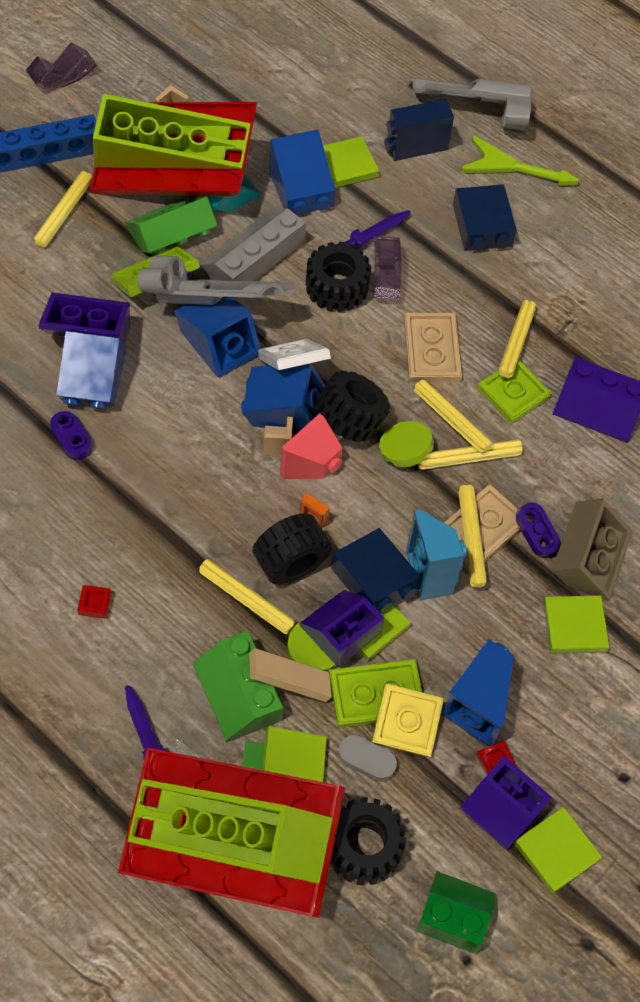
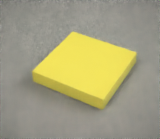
M386 683L371 742L430 758L444 698Z

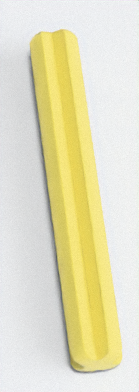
M81 171L34 236V243L37 246L45 248L90 186L92 181L90 173Z
M525 300L522 302L499 367V375L502 378L506 377L509 379L514 374L536 310L534 301Z
M421 380L415 384L414 391L480 453L490 450L492 441L426 380Z
M517 439L492 443L490 450L485 453H480L473 446L434 451L431 454L429 452L425 456L426 459L418 464L419 469H429L518 456L522 454L523 447L521 441Z
M470 484L461 485L458 492L470 585L474 588L484 587L487 580L475 490Z
M206 559L199 567V572L282 633L289 634L294 628L295 620L212 560Z

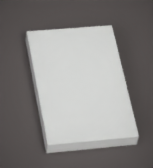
M309 339L258 350L259 359L277 370L331 359L328 348Z

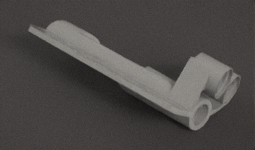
M406 77V81L412 82L413 90L416 93L444 94L504 104L501 121L503 128L525 131L528 127L531 112L530 85L486 79H476L468 85Z
M154 256L151 259L150 268H142L138 275L140 290L144 293L156 294V298L160 303L214 305L223 297L262 298V295L282 296L296 292L294 284L289 282L188 280L183 259L177 256Z

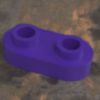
M69 411L56 413L51 418L50 425L52 433L69 458L74 460L86 458L92 450L89 435L73 413ZM75 441H81L80 444H73Z
M529 502L517 510L516 522L532 551L542 557L556 552L560 545V539L544 509L537 503ZM526 515L531 517V523L526 520ZM540 539H542L545 542V547H542L540 545Z

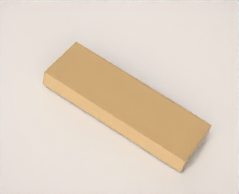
M256 648L249 653L250 679L327 702L332 697L329 672Z

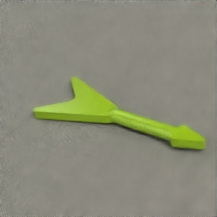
M473 136L472 143L484 158L462 166L461 171L462 173L517 171L556 181L558 185H578L579 178L565 170L557 172L518 162L515 158L477 136Z

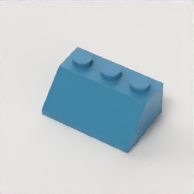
M415 510L406 554L410 565L420 575L417 588L419 599L421 601L453 595L455 585L459 582V571L463 568V558L467 554L465 543L463 540H459L456 529L422 510Z

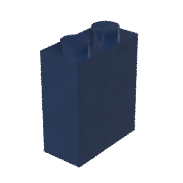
M441 99L390 111V119L386 123L388 135L384 139L386 151L391 153L394 161L448 150L454 115L447 100Z
M504 184L456 188L453 208L464 251L513 247L517 230Z
M380 528L333 553L331 569L350 592L365 597L381 614L387 613L399 601L411 599L418 591L420 575Z

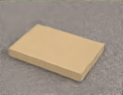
M404 313L403 320L409 382H420L421 380H426L427 382H461L462 371L456 314Z
M490 484L475 496L484 562L521 531L516 522V512L518 509ZM460 508L444 523L456 529L459 540H463L465 543ZM467 555L462 561V565L466 570H468Z

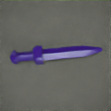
M407 210L391 215L362 232L356 229L351 232L350 239L344 242V245L352 244L355 245L354 248L356 250L359 248L363 250L367 247L368 241L400 224L411 212Z
M127 685L125 687L127 707L144 751L142 753L143 759H145L147 747L165 750L163 745H158L142 702L133 689Z

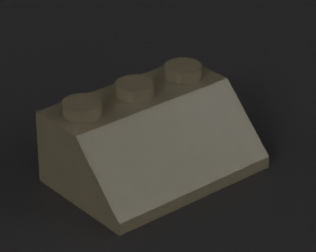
M604 498L576 502L552 571L566 586L592 596H601L603 600H610L632 530Z

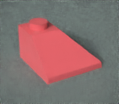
M321 414L317 415L281 447L280 476L283 479H323L329 472L334 473L341 466L343 448L324 416Z

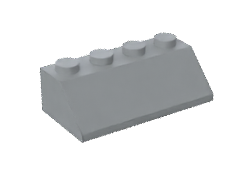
M288 208L270 210L199 263L200 268L198 269L211 280L255 281L305 242L306 222Z

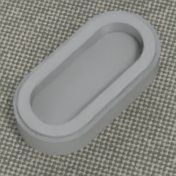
M357 735L348 736L340 743L338 754L344 765L376 781H386L394 775L397 762L395 756L390 751Z

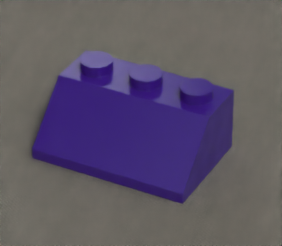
M51 292L39 322V329L47 334L65 336V332L68 331L120 338L123 344H125L130 330V303Z
M575 357L552 415L628 443L640 414V381Z

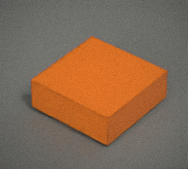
M306 493L301 499L300 513L313 515L323 528L328 522L330 507Z

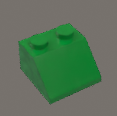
M436 871L416 932L477 954L483 944L489 925L496 893Z

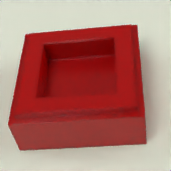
M83 585L77 609L78 615L107 619L112 589Z
M505 741L479 750L476 753L486 775L503 756L516 765Z

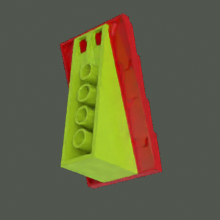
M103 94L93 134L95 168L90 185V193L125 196L126 194L153 196L164 194L201 197V195L239 196L257 102H143Z
M147 747L118 873L319 918L322 906L321 901L323 900L329 871L328 867H330L335 834L342 807L341 803L343 802L346 787Z

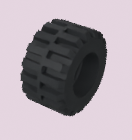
M330 242L328 246L321 245L318 247V251L314 250L311 253V258H308L305 285L306 292L310 294L312 302L317 301V306L320 308L325 306L328 311L337 309V312H343V309L349 311L354 308V305L359 306L362 304V300L366 299L369 291L371 264L367 255H363V251L360 248L356 250L354 249L355 245L352 244L347 246L344 245V242H339L338 244ZM330 275H342L347 278L335 279L330 277Z
M352 371L334 373L315 402L317 406L315 408L316 413L324 416L332 431L338 436L344 437V439H351L355 442H365L371 439L390 412V403L383 390L365 376Z
M300 513L282 519L269 527L254 543L252 552L268 580L272 584L281 585L299 580L317 569L329 556L332 545L316 518L309 513Z
M362 797L360 803L356 804L353 799L348 801L346 808L342 805L335 834L330 864H334V871L338 875L341 872L345 874L344 880L350 882L351 878L356 879V885H363L364 881H369L370 885L377 884L379 878L382 881L387 879L390 872L394 873L397 869L406 845V837H404L406 829L404 824L400 825V815L398 813L393 815L391 813L393 807L389 804L382 807L380 806L381 800L375 798L373 803H368V797ZM368 828L375 831L381 837L384 847L376 854L362 855L351 848L347 841V836L355 829Z

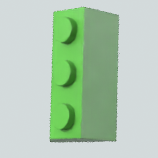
M189 196L125 222V225L142 252L157 255L166 251L165 247L174 243V246H179L187 243L190 236L196 234L197 237L209 234L211 232L210 228L217 226L207 196Z
M248 631L221 640L193 663L226 743L282 721L283 707L274 687L250 679L249 653L256 647Z

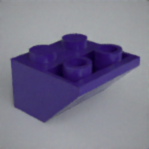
M343 590L301 621L299 626L338 667L382 633L385 618L365 597Z
M503 756L459 809L507 850L552 797L507 757Z

